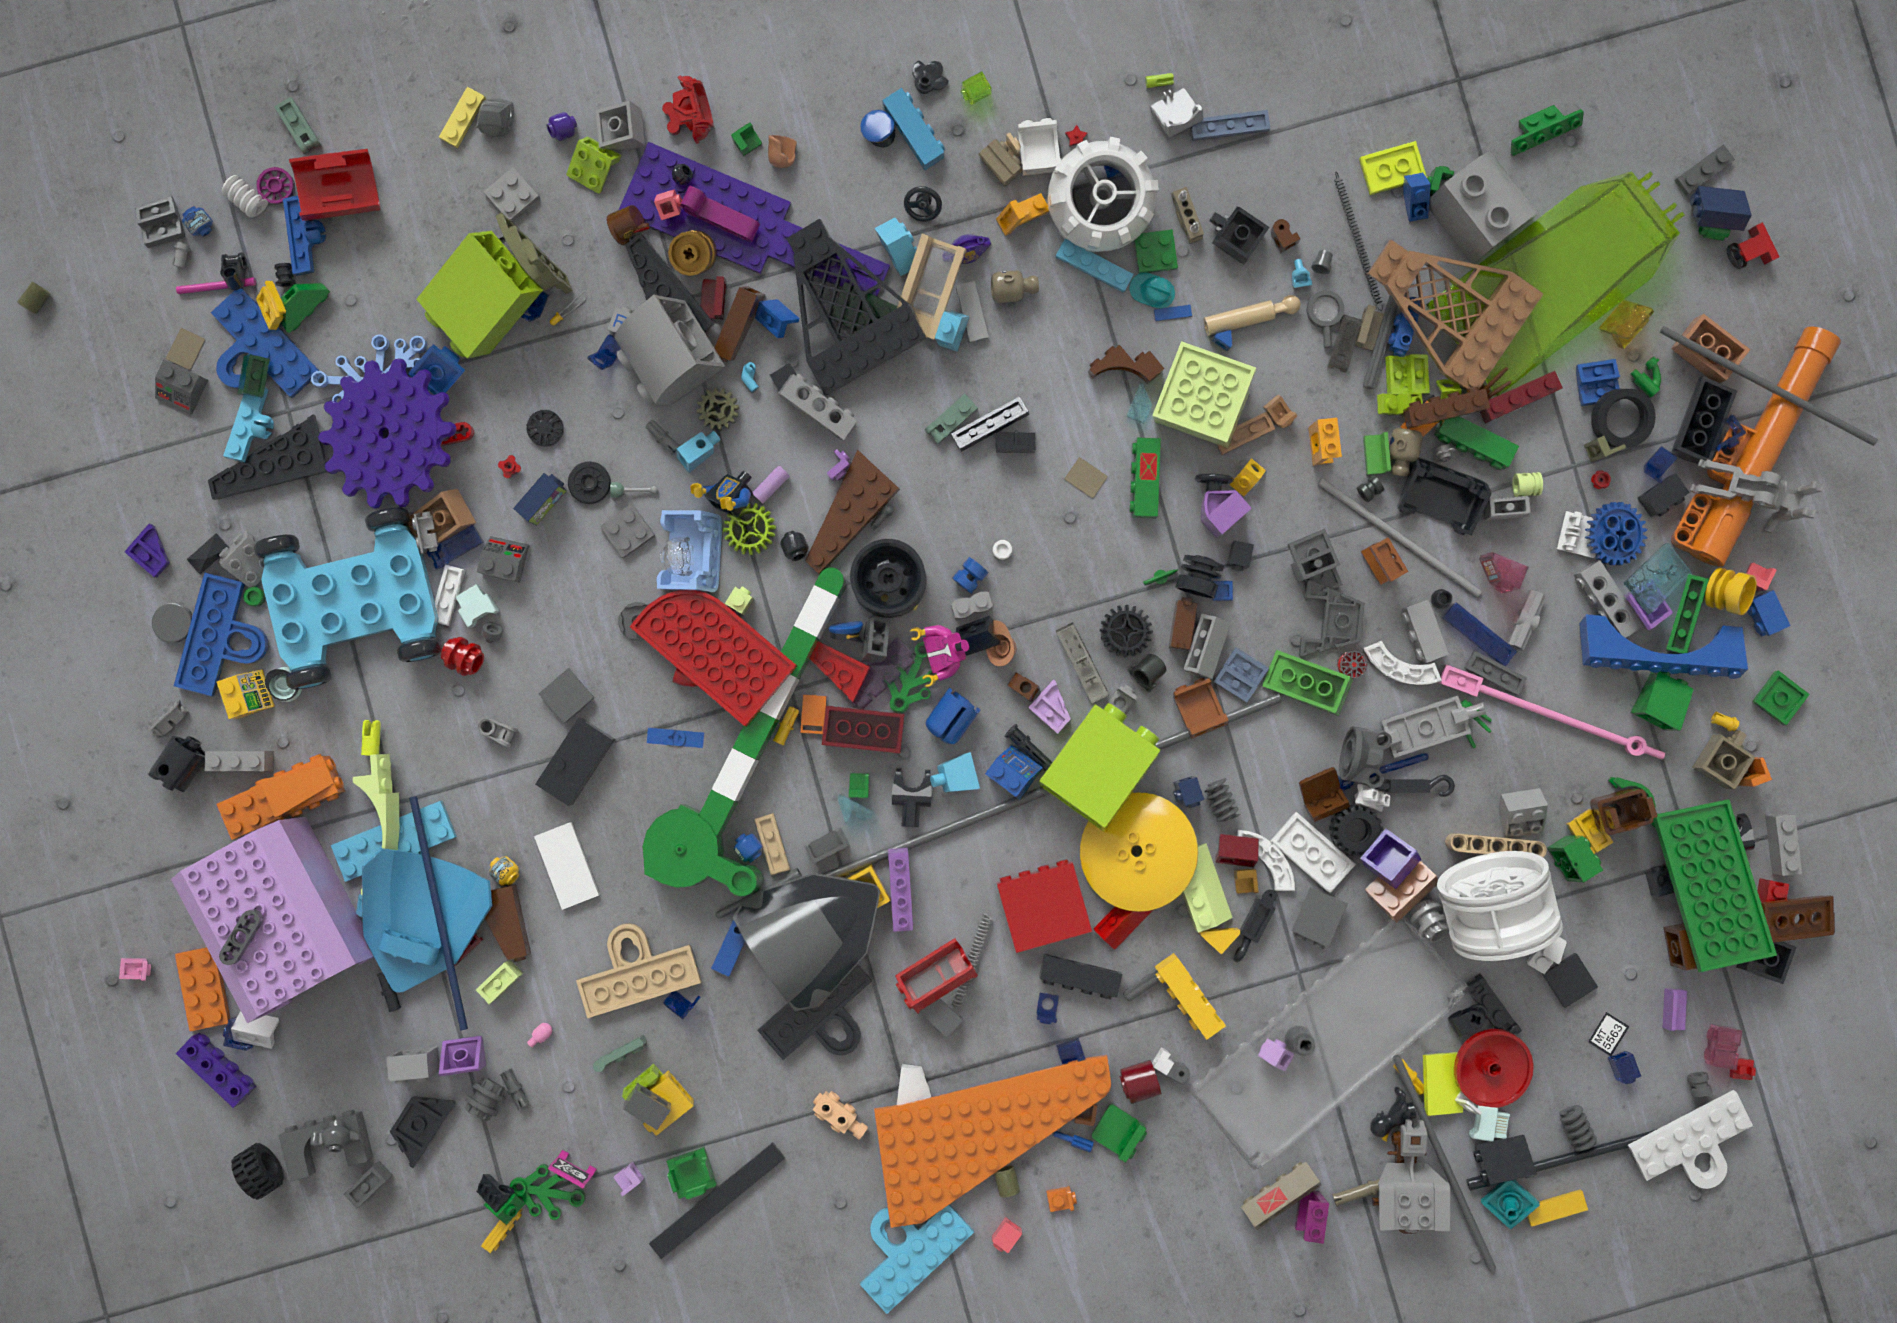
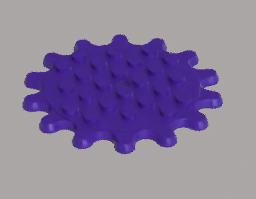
M402 358L393 360L389 371L386 373L380 370L379 364L376 361L370 360L366 362L363 379L357 382L352 376L342 377L340 380V385L344 391L342 400L340 402L331 400L324 404L325 412L331 415L333 419L332 427L321 432L318 436L319 441L323 445H331L333 447V456L326 462L325 469L330 474L344 472L346 480L342 491L346 496L353 497L359 490L365 489L367 492V503L373 509L379 508L382 505L383 498L388 494L393 496L395 503L399 507H406L410 501L409 491L413 486H418L423 492H431L434 488V482L430 477L431 468L434 466L447 467L451 462L450 455L444 452L441 447L444 438L451 437L456 433L455 424L443 421L440 414L441 410L448 405L449 396L444 392L431 395L428 391V385L432 379L430 371L423 369L411 378L406 373L407 364ZM388 428L389 435L387 438H384L382 430L384 431Z

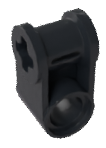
M243 252L231 256L223 254L221 256L220 270L223 280L229 289H241L245 284L247 269L245 254Z
M1477 1003L1463 1010L1456 1011L1447 1020L1459 1037L1464 1036L1484 1025L1485 1019L1488 1016V1009L1485 1005Z

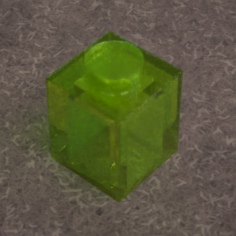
M981 71L962 82L960 93L965 101L968 100L970 105H973L991 95L992 88Z

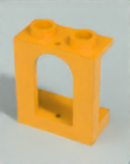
M1337 418L1318 419L1308 427L1313 466L1334 463L1333 458L1342 457Z

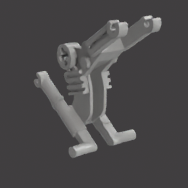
M1700 459L1698 466L1701 468L1733 474L1730 487L1726 491L1700 484L1698 486L1692 484L1690 491L1729 500L1739 496L1742 497L1741 500L1743 501L1753 500V503L1757 504L1758 507L1780 510L1772 513V517L1764 530L1772 533L1778 521L1799 520L1804 517L1815 518L1817 510H1809L1808 507L1798 509L1799 504L1805 495L1823 492L1825 484H1818L1817 481H1812L1810 485L1787 490L1788 481H1780L1781 475L1777 473L1763 471L1761 476L1757 477L1751 474H1744L1740 467L1717 463L1708 459L1706 461Z

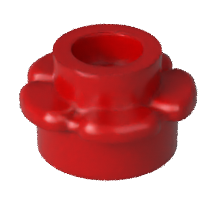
M1599 470L1592 475L1591 482L1596 489H1605L1610 485L1611 477L1607 472Z

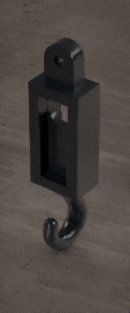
M1439 775L1432 780L1386 779V783L1374 789H1386V792L1430 793V790L1436 784L1446 781L1449 785L1448 790L1445 792L1440 791L1438 795L1447 797L1454 791L1455 784L1448 775Z
M1266 890L1261 900L1259 898L1255 899L1240 928V934L1244 938L1241 947H1238L1233 957L1234 962L1238 963L1244 958L1251 940L1255 943L1259 942L1276 909L1272 906L1276 899V892L1274 890ZM1259 906H1263L1267 910L1263 918L1258 917L1256 914Z

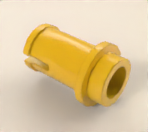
M1717 711L1711 718V723L1727 728L1729 732L1736 731L1739 726V721L1736 717L1731 718Z

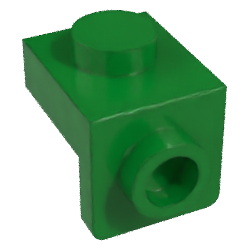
M1446 166L1435 167L1430 176L1427 177L1430 182V196H1433L1439 189L1441 179L1449 180L1454 176L1455 171L1450 170Z

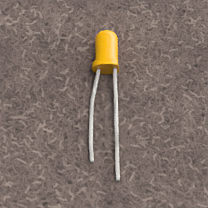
M584 290L578 297H576L560 313L556 312V315L550 319V324L555 326L559 321L564 320V316L568 315L573 310H575L579 305H581L586 299H584L581 303H579L575 308H573L568 313L564 314L563 316L560 315L583 293H585L586 290Z

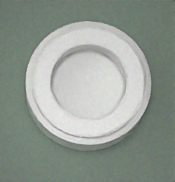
M1006 540L997 541L993 546V555L999 560H1005L1010 557L1012 553L1011 544Z

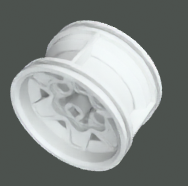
M1503 851L1476 856L1452 866L1438 879L1437 887L1449 927L1452 946L1463 957L1481 961L1519 958L1546 948L1556 941L1563 931L1548 862L1537 854L1523 851Z

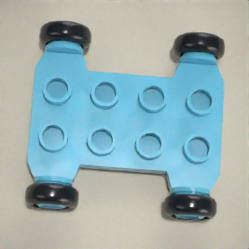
M387 508L372 512L366 516V526L369 531L374 532L376 537L374 552L310 568L306 567L300 554L296 553L300 549V543L295 535H277L261 539L255 543V554L258 558L263 559L265 564L261 580L279 655L291 671V673L286 675V684L290 689L299 690L315 687L331 680L330 669L327 666H322L326 665L327 646L391 630L395 631L401 644H403L397 649L398 658L401 662L424 660L441 653V644L436 639L435 634L439 617L423 553L421 554V549L417 548L416 537L410 532V528L406 526L410 522V516L406 508Z

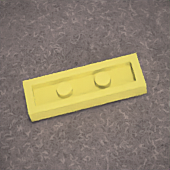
M467 87L439 138L458 148L479 112L482 102L486 99L485 96Z

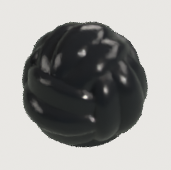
M677 164L673 168L672 178L675 183L686 185L692 180L693 173L688 165Z

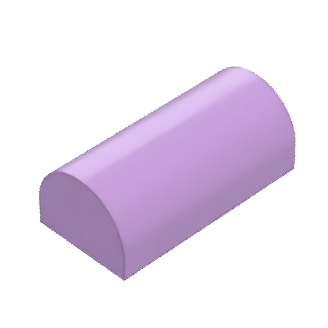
M777 466L753 491V495L764 504L790 475L781 466Z

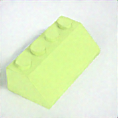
M1207 843L1198 846V862L1194 876L1182 893L1194 929L1198 933L1216 927L1233 918Z

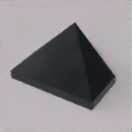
M216 533L187 560L199 574H202L220 558L219 554L224 548L230 547Z

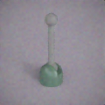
M611 482L610 493L611 498L621 497L624 492H652L656 494L658 487L624 488L619 482Z

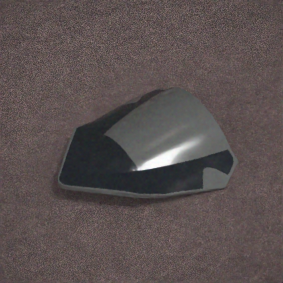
M812 873L745 896L733 916V920L772 983L793 1010L799 1011L819 1007L866 956L872 936L880 891L872 883Z

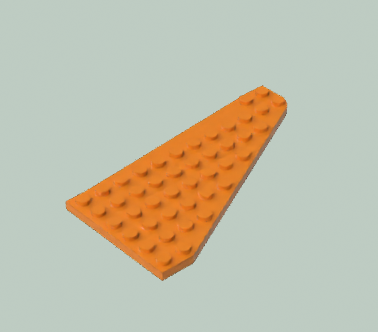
M1107 1055L1083 1058L1068 1062L1067 1064L902 1105L874 1108L891 1228L925 1222L1103 1099L1111 1087Z

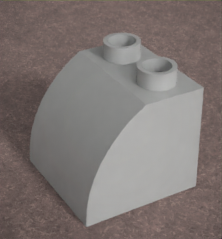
M1491 151L1481 155L1450 178L1429 200V210L1472 264L1476 263L1539 214Z
M653 295L624 320L615 334V339L621 347L617 352V357L627 370H635L641 380V383L637 385V389L648 404L672 405L725 368L724 363L685 300Z

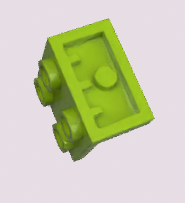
M589 136L578 140L566 175L599 194L602 192L611 166L618 163L622 155L612 149L599 148V142Z

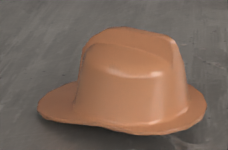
M994 620L992 632L1000 640V645L986 649L990 662L1001 667L1010 663L1016 654L1017 646L1014 639L1011 638L1006 625L1001 621Z

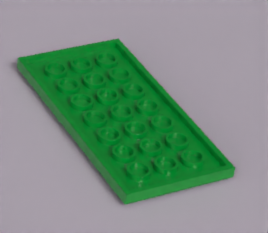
M1727 799L1657 814L1658 817L1653 818L1698 972L1777 956L1730 800Z

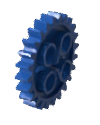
M1610 502L1609 504H1603L1602 508H1597V514H1591L1594 520L1587 521L1591 527L1585 529V531L1590 532V535L1585 537V539H1590L1591 541L1587 544V547H1593L1590 553H1597L1595 559H1602V563H1609V565H1623V563H1630V559H1636L1635 554L1642 553L1639 547L1646 546L1642 539H1647L1643 532H1646L1648 529L1642 528L1646 521L1639 520L1642 514H1636L1637 508H1631V504H1624V502Z

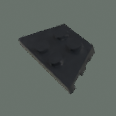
M417 1096L411 1097L390 1130L394 1140L398 1142L401 1152H404L408 1158L411 1168L416 1166L456 1101Z

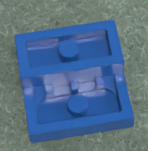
M1616 359L1578 364L1576 366L1581 406L1594 405L1605 393L1614 389H1620L1618 384L1620 374Z

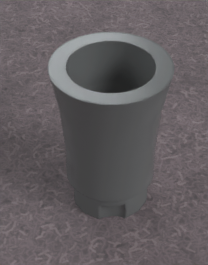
M1294 1026L1287 1031L1285 1044L1290 1051L1304 1056L1314 1052L1315 1040L1307 1028Z

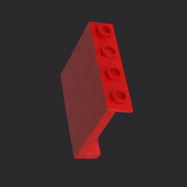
M1065 859L1056 862L1057 866L1049 868V865L1038 867V871L1030 873V870L1019 872L1018 877L1011 878V875L999 878L1000 882H997V887L1016 953L1092 932L1072 861L1068 862Z

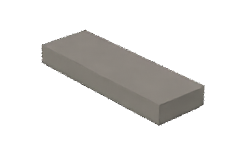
M975 281L956 285L962 314L969 316L966 326L969 342L989 339Z

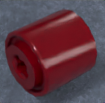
M1151 1060L1120 1069L1121 1076L1119 1078L1126 1099H1129L1131 1104L1162 1095Z

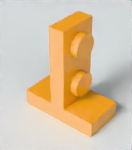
M1041 193L1019 203L1017 200L1009 202L996 220L1006 236L1011 234L1017 226L1049 212L1048 204Z

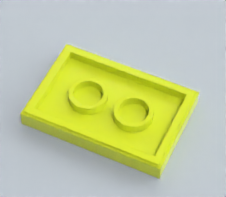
M1416 141L1359 158L1370 195L1404 186V176L1424 173L1426 176Z
M1458 1052L1423 1055L1424 1108L1428 1116L1463 1113V1107L1455 1101L1460 1092L1454 1076V1062Z

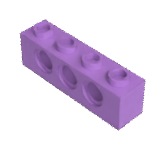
M908 848L888 849L893 932L913 930Z

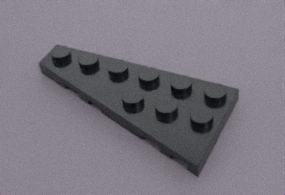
M312 414L304 422L296 424L288 432L277 436L261 446L253 454L246 457L245 463L239 461L232 467L226 468L210 478L208 484L212 499L217 500L327 473L325 469L327 461L323 445L318 438L320 432L316 416Z

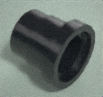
M1444 589L1436 590L1431 595V603L1438 609L1448 607L1453 599L1452 594ZM1441 593L1447 597L1445 604L1439 599Z

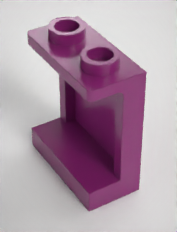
M1313 1191L1298 1202L1295 1229L1304 1231V1241L1324 1244L1329 1202L1320 1191Z

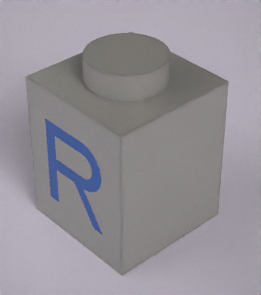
M622 307V309L615 308L607 330L615 335L620 325L633 311Z

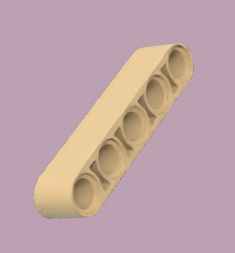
M1451 833L1445 840L1448 849L1458 852L1489 854L1512 851L1514 843L1518 844V851L1532 853V847L1536 844L1538 847L1537 855L1544 857L1547 852L1544 843L1533 840ZM1456 837L1460 839V845L1458 847H1454L1453 840ZM1478 839L1480 845L1477 849H1474L1473 841ZM1495 841L1499 843L1497 851H1494L1492 848Z

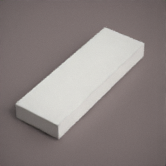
M445 564L435 599L439 624L450 626L457 602L456 596L459 595L466 571L464 569Z

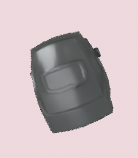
M504 99L484 100L479 109L476 128L482 134L492 138L507 134L508 131H511L513 121V102Z

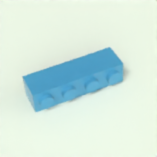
M900 88L883 99L882 105L885 111L892 116L894 125L923 169L927 170L944 159L945 147L940 140L937 141L933 136L935 133L930 124L926 125L923 121L924 116L919 108L915 109L912 103L914 101L909 92L905 93Z

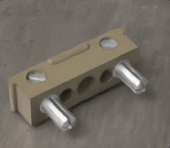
M1187 187L1173 191L1171 197L1176 208V214L1189 244L1203 239L1204 232ZM1184 213H1189L1191 217H1186Z

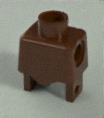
M1625 789L1593 798L1590 801L1597 830L1608 835L1634 830L1651 824L1653 818L1658 817L1653 798L1647 797L1643 789ZM1611 804H1616L1618 812H1616V808L1609 806Z

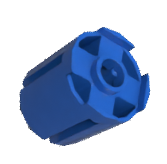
M950 687L926 719V727L930 733L937 738L939 737L944 743L955 744L961 739L981 710L978 707L974 710L975 706L956 691L952 694L953 690Z

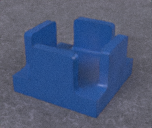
M433 344L408 375L413 378L423 369L430 371L432 379L428 385V391L436 395L440 392L446 393L464 373L465 369L458 364L460 357L449 348L444 346L440 350Z

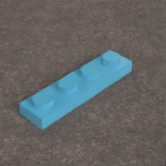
M1064 239L1056 254V258L1123 293L1125 292L1134 274Z

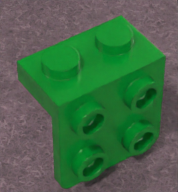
M1110 1104L1091 1136L1094 1140L1115 1152L1118 1158L1126 1163L1128 1158L1132 1159L1136 1153L1135 1147L1138 1142H1142L1146 1137L1147 1128L1141 1121L1114 1104Z

